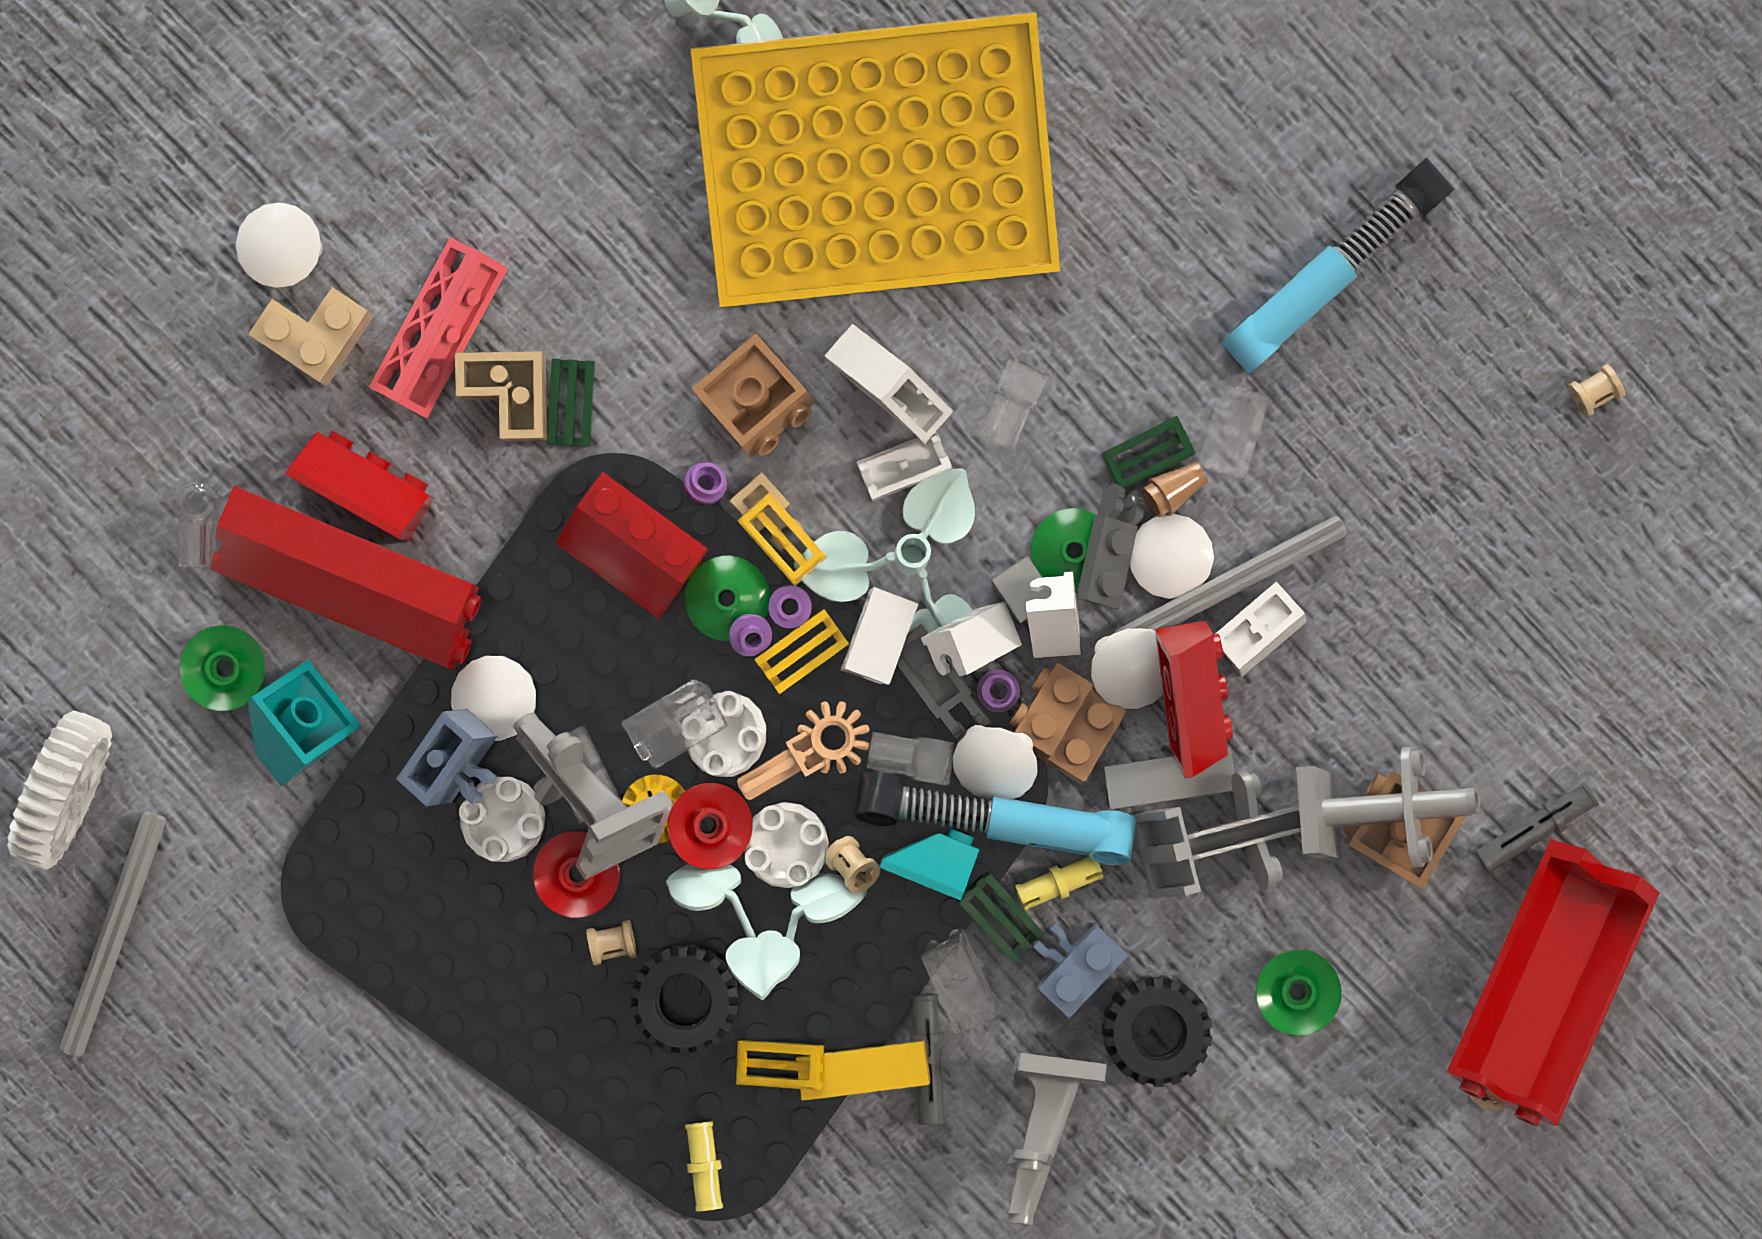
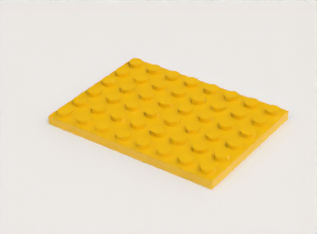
M1036 12L691 48L720 307L1060 271Z

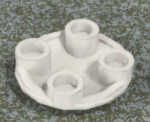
M284 203L263 205L250 213L239 227L236 239L238 261L246 274L258 283L276 289L293 286L308 277L316 266L323 249L319 230L310 216L296 206Z
M1167 514L1160 518L1156 516L1144 523L1136 533L1130 560L1131 572L1138 584L1152 595L1165 599L1178 598L1201 586L1210 575L1214 560L1211 540L1203 527L1189 517L1172 514L1171 516Z
M1127 628L1111 636H1105L1096 643L1095 655L1092 659L1091 678L1095 690L1107 703L1118 705L1124 709H1138L1154 703L1163 695L1155 630Z
M485 656L474 660L457 675L451 690V707L453 710L468 709L498 735L495 741L515 736L517 732L513 728L514 723L522 716L534 712L536 708V690L532 676L519 663L503 656Z
M732 691L717 693L704 699L692 711L691 716L684 720L682 725V733L686 738V746L691 759L702 771L716 777H733L747 771L760 758L766 743V724L761 710L749 698Z
M981 725L972 726L966 731L965 737L958 742L953 754L954 773L961 785L977 797L991 801L993 796L1015 799L1022 796L1032 787L1038 772L1037 759L1032 751L1033 742L1030 737L1023 733H1013L1002 728H988Z
M497 777L493 784L487 785L481 782L475 787L484 796L480 803L471 804L465 800L459 809L460 827L466 843L477 855L490 861L511 862L526 856L538 844L545 829V810L543 805L534 798L536 792L528 784L513 777Z
M782 802L765 807L753 817L752 836L744 852L746 865L758 878L771 886L791 888L804 885L819 873L825 863V854L828 850L829 841L825 826L814 812L800 804Z

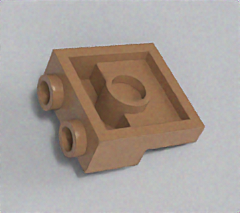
M756 333L691 388L750 458L754 457L757 453L763 456L774 450L779 443L778 435L790 425L796 428L804 424L812 414L810 408L816 403L809 392Z
M1057 662L1051 671L1043 667L1030 688L1037 693L1029 706L1021 703L1009 725L1015 728L1013 733H1023L1031 738L1033 742L1032 751L1037 758L1082 785L1127 710L1118 705L1107 703L1092 689V683Z
M1388 770L1385 777L1378 773L1370 783L1365 796L1402 793L1401 775ZM1418 786V792H1426ZM1467 816L1420 820L1422 835L1430 837L1433 850L1432 861L1425 862L1424 867L1413 868L1410 863L1405 822L1344 827L1343 832L1349 835L1345 844L1423 890Z

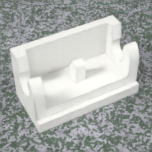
M936 432L926 443L922 442L919 438H914L856 462L872 502L952 469L949 458L941 444L939 434Z
M1064 572V576L1038 578L1030 583L1031 591L1048 590L1052 593L1047 599H1034L1026 602L1034 658L1081 655L1079 616L1073 572Z
M1275 582L1215 634L1219 633L1223 654L1232 663L1237 673L1243 677L1307 621L1305 613Z
M875 587L870 589L840 670L878 684L889 685L918 603Z
M1005 601L976 608L921 637L923 645H927L936 669L943 676L950 673V667L946 662L945 654L949 655L952 659L953 667L957 674L963 676L1022 645Z

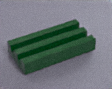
M552 358L547 431L548 445L591 447L595 361ZM561 369H568L564 437L557 436ZM577 370H585L581 438L574 437Z
M1175 416L1101 453L1100 456L1103 462H1105L1115 484L1122 486L1123 489H1127L1195 455L1196 452L1178 416ZM1174 428L1176 436L1117 465L1115 464L1113 457ZM1181 443L1183 451L1123 480L1121 472Z
M988 871L982 874L964 891L961 900L956 899L960 906L1013 963L1020 958L1019 955L1024 950L1027 952L1032 947L1031 943L1036 939L1040 940L1045 935ZM988 884L1029 929L1024 936L981 890L984 886ZM976 896L1017 943L1010 947L969 900Z

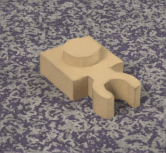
M762 472L730 500L742 515L746 514L769 492L784 509L791 505ZM770 506L763 511L780 531L787 527L785 522ZM757 517L750 522L759 533L765 528ZM794 519V521H795V522L802 528V530L804 531V528H803V526L801 525V523H800L798 520ZM772 535L774 543L780 549L785 550V548Z

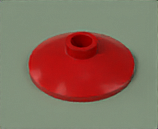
M702 783L684 791L673 803L667 820L668 838L674 851L688 864L703 869H717L733 863L746 850L752 836L753 822L747 803L735 790L718 783ZM705 817H710L714 823V827L709 833H703L700 829V822Z
M571 831L552 838L540 850L534 864L533 881L540 899L552 911L566 917H586L600 911L611 901L619 884L620 871L618 864L580 882L571 879L570 870L577 864L587 832Z

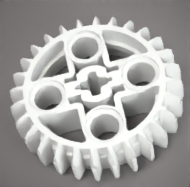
M74 710L65 714L62 719L58 720L57 726L52 728L50 737L45 740L41 752L37 754L33 768H30L29 777L24 783V789L18 798L19 802L13 813L14 819L9 826L11 831L7 837L9 841L7 846L11 856L18 858V860L46 870L56 865L58 860L62 859L64 851L69 849L72 839H75L77 830L82 826L83 819L87 811H89V806L95 797L96 789L101 782L102 772L106 768L105 762L110 755L108 750L112 744L110 741L112 733L108 724L93 716Z

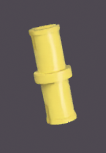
M1088 856L1061 868L1057 865L1048 868L1049 873L1023 884H1017L1014 888L1023 910L1027 911L1029 908L1058 896L1060 899L1070 896V891L1094 881L1102 880L1104 876L1099 863L1093 861Z
M713 1121L685 1125L691 1163L687 1164V1171L692 1173L696 1200L695 1209L697 1212L723 1208L718 1169H721L722 1166L721 1160H716L712 1129Z

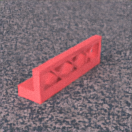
M449 238L369 388L427 419L455 368V353H463L508 268L482 252L453 238ZM459 252L464 254L465 257L458 270L451 274V267ZM441 293L442 299L438 307L431 311V303L435 296ZM421 331V338L418 344L410 348V342L415 333ZM401 369V375L393 390L387 388L386 386L394 372Z

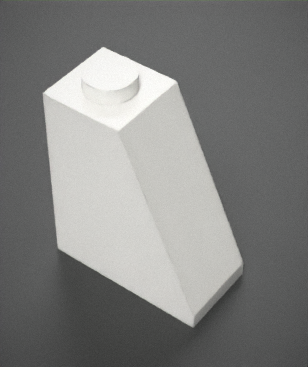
M854 324L848 328L825 355L847 379L924 443L930 439L953 412L909 366Z

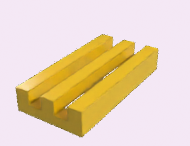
M770 492L738 520L739 524L794 586L800 583L806 574L809 575L815 566L827 559L826 555ZM768 506L777 513L813 554L810 559L806 560L763 512ZM757 517L800 565L795 572L750 523L754 518Z
M824 609L755 658V661L777 692L781 694L848 646L849 643ZM823 621L827 629L771 668L767 662L769 659ZM833 635L837 643L781 682L777 676L780 672Z
M750 1040L737 1041L736 1084L820 1090L823 1080H820V1072H823L821 1055L824 1054V1046ZM747 1051L810 1055V1062L747 1058ZM747 1067L809 1071V1079L746 1074Z

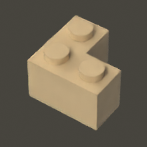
M331 287L309 322L274 299H271L248 335L318 382L328 386L374 315Z
M542 351L455 353L456 397L461 400L499 399L500 439L504 442L547 441L546 355Z

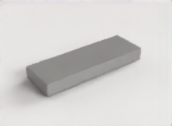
M1227 748L1228 756L1191 778H1184L1173 756L1103 766L1109 809L1233 791L1231 779L1235 771L1231 748Z

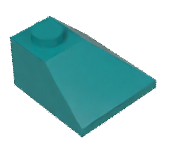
M309 659L247 701L255 754L281 787L309 769L361 727Z
M950 828L947 835L937 832L883 855L879 868L961 900L979 848L971 845L974 837Z

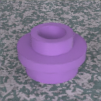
M708 462L693 465L686 473L684 488L692 500L708 505L716 503L722 498L727 488V481L723 471L717 465ZM698 481H707L711 489H703L698 485Z
M788 585L777 589L772 594L768 608L770 616L776 624L784 628H796L808 620L812 605L808 594L803 589ZM791 598L797 601L798 611L795 614L786 615L782 611V603L786 599Z
M745 614L738 617L733 622L729 631V641L733 649L743 656H755L762 653L768 648L772 640V630L769 623L759 615ZM758 633L755 639L745 641L748 634Z
M1005 670L987 672L982 676L977 685V696L980 703L986 709L993 712H1004L1011 709L1019 698L1020 688L1018 681L1011 673ZM999 682L1006 687V695L1002 699H994L991 696L990 687L994 683Z

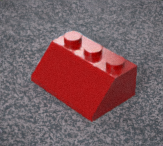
M331 430L328 437L316 432L289 466L285 475L398 539L409 542L434 499L433 496L425 492L429 484L407 472L403 479L388 471L391 466L390 462L370 451L365 458L350 450L354 444L353 441Z
M604 472L600 474L578 504L555 542L559 547L658 619H660L710 551Z
M1206 621L1155 629L1169 747L1184 778L1194 777L1228 756L1226 740L1233 739L1231 720L1228 714L1223 715L1221 701L1228 699L1226 679L1224 674L1218 675L1217 660L1223 659L1222 642L1219 633L1213 634Z

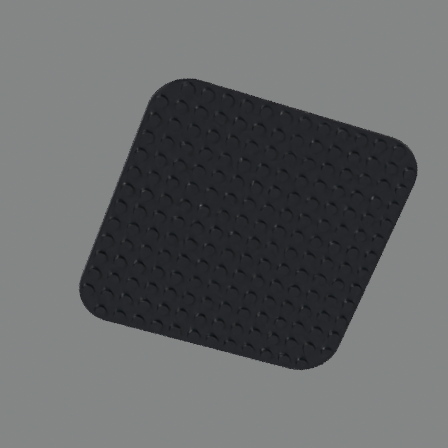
M598 454L570 465L550 482L476 586L479 587L477 596H480L482 599L472 621L466 620L463 627L469 630L467 639L472 640L465 661L462 664L456 663L454 670L425 658L422 660L296 836L289 848L282 868L281 899L287 920L298 939L308 950L668 1208L684 1216L699 1220H729L755 1211L778 1193L848 1096L802 1101L800 1089L736 1084L737 1041L750 1040L823 1045L824 1053L883 1046L912 1006L911 995L922 992L973 919L960 906L956 898L880 868L879 877L867 889L863 900L847 914L826 923H812L806 919L805 915L799 918L794 936V943L800 950L799 963L789 977L779 982L764 1000L752 994L737 980L738 992H740L738 1013L730 1031L723 1037L721 1042L716 1046L713 1045L708 1048L706 1052L700 1054L698 1052L690 1053L689 1056H679V1053L671 1052V1054L661 1052L662 1048L655 1044L652 1047L646 1042L647 1038L642 1032L639 1033L634 1026L636 1021L634 1016H631L629 1008L631 1006V998L629 996L635 981L634 978L642 966L654 954L673 945H700L699 948L710 949L716 953L718 958L726 961L728 948L735 941L747 937L732 903L727 898H724L723 902L714 908L695 911L683 908L674 902L670 896L666 880L672 873L688 863L678 856L670 841L658 843L618 863L620 871L618 888L611 901L600 911L580 918L566 917L552 911L542 902L535 889L533 881L535 860L543 846L552 838L566 832H588L589 830L586 823L563 796L551 804L543 805L545 810V829L538 844L526 856L511 862H495L477 855L466 843L460 827L459 809L466 800L460 791L452 803L426 806L396 779L441 713L453 710L451 707V690L458 673L470 662L485 656H503L519 663L532 676L536 690V708L534 713L555 736L568 732L571 737H577L584 744L583 764L621 801L630 785L648 775H663L672 778L685 791L692 786L702 783H718L732 788L742 796L750 809L752 819L765 807L782 802L800 804L814 812L825 826L829 841L828 848L836 840L842 839L845 836H851L859 843V850L866 858L874 859L878 865L883 855L937 832L947 835L950 827L949 823H945L943 827L941 822L934 825V821L931 820L927 824L925 819H922V822L919 823L918 818H915L912 822L911 817L906 820L897 819V823L892 826H875L857 820L854 814L860 777L863 772L881 771L894 774L903 780V786L910 789L915 787L916 792H919L920 789H923L924 793L930 790L931 795H934L937 791L939 796L945 792L946 797L953 794L956 799L960 795L962 800H964L968 796L969 801L976 798L977 802L983 798L973 795L961 785L954 773L952 758L958 740L942 719L935 717L897 665L889 685L878 684L840 670L862 609L851 601L833 602L814 593L803 581L796 585L803 589L811 600L812 609L808 620L825 609L849 645L779 694L755 661V658L762 653L755 656H743L733 649L730 641L712 639L701 633L693 625L685 607V590L688 581L660 619H658L555 544L578 504L600 474L604 472L710 551L699 566L715 557H740L754 564L762 572L769 586L770 598L777 589L788 585L794 586L735 518L714 503L704 505L692 500L685 491L684 482L665 468L646 458L632 454ZM771 545V547L778 553V555L795 572L794 560H792L787 555H785L784 553H782L777 548ZM731 590L722 591L719 595L720 604L725 607L731 606L735 602L734 593ZM791 598L786 599L782 603V611L786 615L795 614L798 611L797 601ZM768 611L765 620L771 627L772 640L765 651L799 627L784 628L773 621ZM823 621L769 659L767 662L771 668L827 629ZM752 633L747 636L745 641L755 639L758 633ZM833 635L780 672L777 675L781 682L837 643ZM968 685L973 692L970 695L977 701L990 720V723L985 727L1002 728L1014 732L1015 728L1009 725L1012 716L1005 711L993 712L986 709L980 703L977 691ZM732 691L749 698L761 710L766 724V743L760 758L747 771L733 777H716L702 771L691 759L686 746V738L682 733V725L684 720L691 716L692 711L704 699L717 693ZM827 701L830 705L831 715H836L837 705L842 701L846 703V709L842 716L845 719H848L855 710L861 712L860 717L852 723L853 728L861 725L869 726V732L856 735L855 738L856 740L868 742L869 748L868 750H861L853 746L851 749L861 758V762L858 765H855L847 756H844L843 759L846 764L845 773H839L836 760H831L828 773H822L820 768L805 777L801 771L752 800L744 797L738 786L737 779L789 749L786 742L800 734L797 731L799 725L814 728L815 724L806 716L809 710L814 711L820 719H823L822 702ZM962 701L949 710L966 730L972 726L979 725L972 719L970 712ZM830 725L824 728L821 738L827 748L835 750L845 744L846 735L839 726ZM517 735L501 741H494L477 766L490 770L497 777H513L528 784L534 790V785L546 775L517 741ZM1036 757L1038 772L1032 787L1014 800L1046 805L1048 797L1047 770L1045 762ZM471 777L475 787L481 783L477 777ZM648 791L649 797H651L652 793ZM710 817L703 818L700 822L701 831L703 833L712 831L714 827L713 820ZM955 824L951 827L974 837L971 845L979 848L965 890L986 871L999 883L1026 846L986 839L984 829L980 833L979 828H975L973 832L971 830L972 827H968L966 831L964 826L961 825L959 829L956 828ZM743 852L737 860L730 864L741 875V883L731 891L735 892L756 937L762 932L770 930L777 931L782 937H786L792 911L798 907L791 901L793 887L771 886L758 878L746 865L745 852ZM825 863L819 873L841 875L838 871L831 870ZM576 865L573 866L570 870L571 879L576 882L583 881L584 878ZM988 884L981 889L988 897L993 892ZM974 896L969 900L979 912L983 906L979 899ZM629 920L634 934L637 958L630 959L626 955L603 960L601 965L594 966L589 950L587 929L594 928L596 931L619 927L623 921ZM680 974L670 978L663 985L659 996L660 1007L665 1016L681 1025H691L700 1021L707 1014L711 1002L710 993L705 983L689 974ZM747 1051V1058L796 1061V1057L804 1056L802 1054ZM747 1067L746 1075L798 1078V1071ZM713 1121L712 1129L716 1160H721L722 1166L721 1169H718L723 1208L697 1212L695 1209L696 1200L692 1173L687 1171V1164L691 1163L685 1125Z

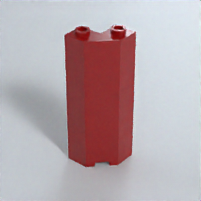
M236 486L233 487L217 524L215 539L223 541L219 552H216L212 557L210 570L454 670L456 663L462 664L465 661L472 640L467 639L469 630L463 627L466 620L472 621L480 607L482 598L477 596L478 586Z
M1550 839L1448 1067L1447 1073L1461 1083L1459 1089L1478 1099H1483L1485 1096L1516 1111L1514 1116L1527 1124L1538 1127L1540 1121L1558 1126L1660 892L1640 875L1605 866L1585 848Z

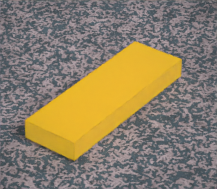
M925 1040L824 1053L821 1055L823 1072H820V1080H823L822 1089H800L801 1099L804 1101L929 1085L931 1082ZM810 1055L798 1056L796 1061L810 1062ZM798 1071V1078L809 1079V1071Z

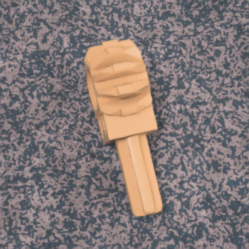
M827 701L822 702L823 719H820L814 711L809 710L806 716L815 724L814 728L799 725L797 731L800 734L786 742L789 749L737 779L738 786L744 797L752 800L801 771L805 777L820 768L822 773H828L831 760H836L839 773H845L846 764L843 759L844 756H847L852 763L858 765L861 762V758L851 749L853 746L861 750H868L869 748L868 742L855 739L856 735L869 732V726L861 725L856 728L852 726V723L860 717L861 712L855 710L848 719H845L842 716L846 709V703L842 701L837 705L836 715H831L830 705ZM836 725L845 732L846 740L841 748L833 750L823 744L821 735L827 726Z

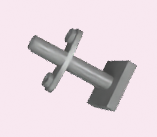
M534 712L522 716L514 723L513 728L517 732V741L546 775L534 785L536 792L534 798L541 805H548L563 796L589 828L576 864L584 880L658 844L673 806L664 790L627 807L583 764L584 744L577 737H571L568 732L555 736L539 720Z
M1412 746L1402 747L1401 749L1402 793L1337 798L1335 774L1315 766L1296 767L1303 854L1323 861L1342 860L1340 828L1405 822L1410 863L1413 868L1424 867L1425 862L1432 861L1433 850L1430 837L1422 835L1420 820L1479 814L1480 798L1478 790L1475 787L1418 792V776L1425 775V758L1422 750H1415Z
M1247 771L1234 773L1231 779L1238 821L1186 833L1180 807L1133 814L1132 816L1136 818L1135 834L1151 898L1187 896L1201 892L1194 860L1245 847L1258 886L1262 890L1274 888L1277 882L1282 880V868L1276 857H1270L1264 841L1301 832L1299 805L1258 815L1256 799L1260 798L1262 794L1260 780L1255 773L1249 774Z
M1020 1053L1017 1059H1015L1013 1077L1025 1078L1030 1083L1034 1099L1022 1150H1015L1014 1154L1009 1156L1007 1162L1011 1164L1010 1172L1016 1173L1007 1212V1223L1033 1226V1217L1078 1086L1098 1088L1105 1082L1107 1064Z

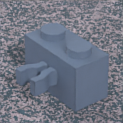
M468 709L443 711L396 779L426 806L452 803L459 791L471 804L480 803L484 796L475 789L474 781L471 777H477L484 785L493 784L497 776L490 770L478 767L477 765L498 735Z
M1054 922L1049 929L1058 936L1059 945L1066 950L1064 955H1061L1054 948H1046L1039 940L1033 945L1041 955L1053 958L1056 961V964L1041 978L1036 986L1068 1018L1083 1005L1129 956L1095 923L1074 945L1068 942L1065 932L1057 923Z

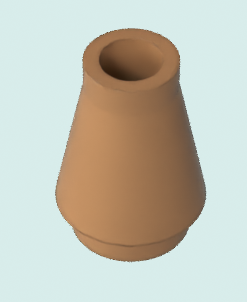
M1194 461L1185 467L1148 479V485L1143 487L1141 491L1143 496H1145V502L1148 507L1160 518L1165 514H1169V516L1174 514L1199 488L1208 483V479L1201 466Z

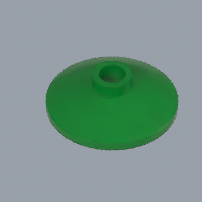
M1064 509L1051 514L1038 526L1031 542V560L1042 578L1064 576V572H1073L1075 593H1078L1095 514L1083 509ZM1076 542L1082 547V554L1079 558L1072 559L1066 554V547L1069 543Z
M720 556L704 562L693 572L686 586L685 607L691 622L701 633L715 640L729 641L730 628L738 617L745 614H753L766 619L769 611L770 590L764 575L754 564L740 557ZM731 590L734 593L735 602L731 606L725 607L720 604L719 595L722 591Z
M218 625L206 628L190 639L182 652L179 672L184 689L196 703L210 710L230 711L246 705L247 701L260 691L265 679L266 662L261 647L250 634L233 626ZM223 660H228L233 666L232 673L226 677L222 676L218 671V666Z
M1295 949L1282 952L1266 963L1258 976L1255 994L1262 1016L1272 1027L1289 1035L1303 1036L1323 1029L1332 1021L1340 1007L1342 988L1336 970L1324 957L1312 951ZM1295 983L1302 984L1305 989L1304 995L1299 999H1293L1289 994L1290 987Z

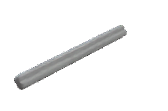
M1333 516L1115 630L1114 633L1127 628L1155 630L1174 626L1345 537L1347 534L1346 528L1338 516Z
M144 812L139 822L60 1044V1051L67 1055L79 1057L84 1054L166 823V818L157 813Z

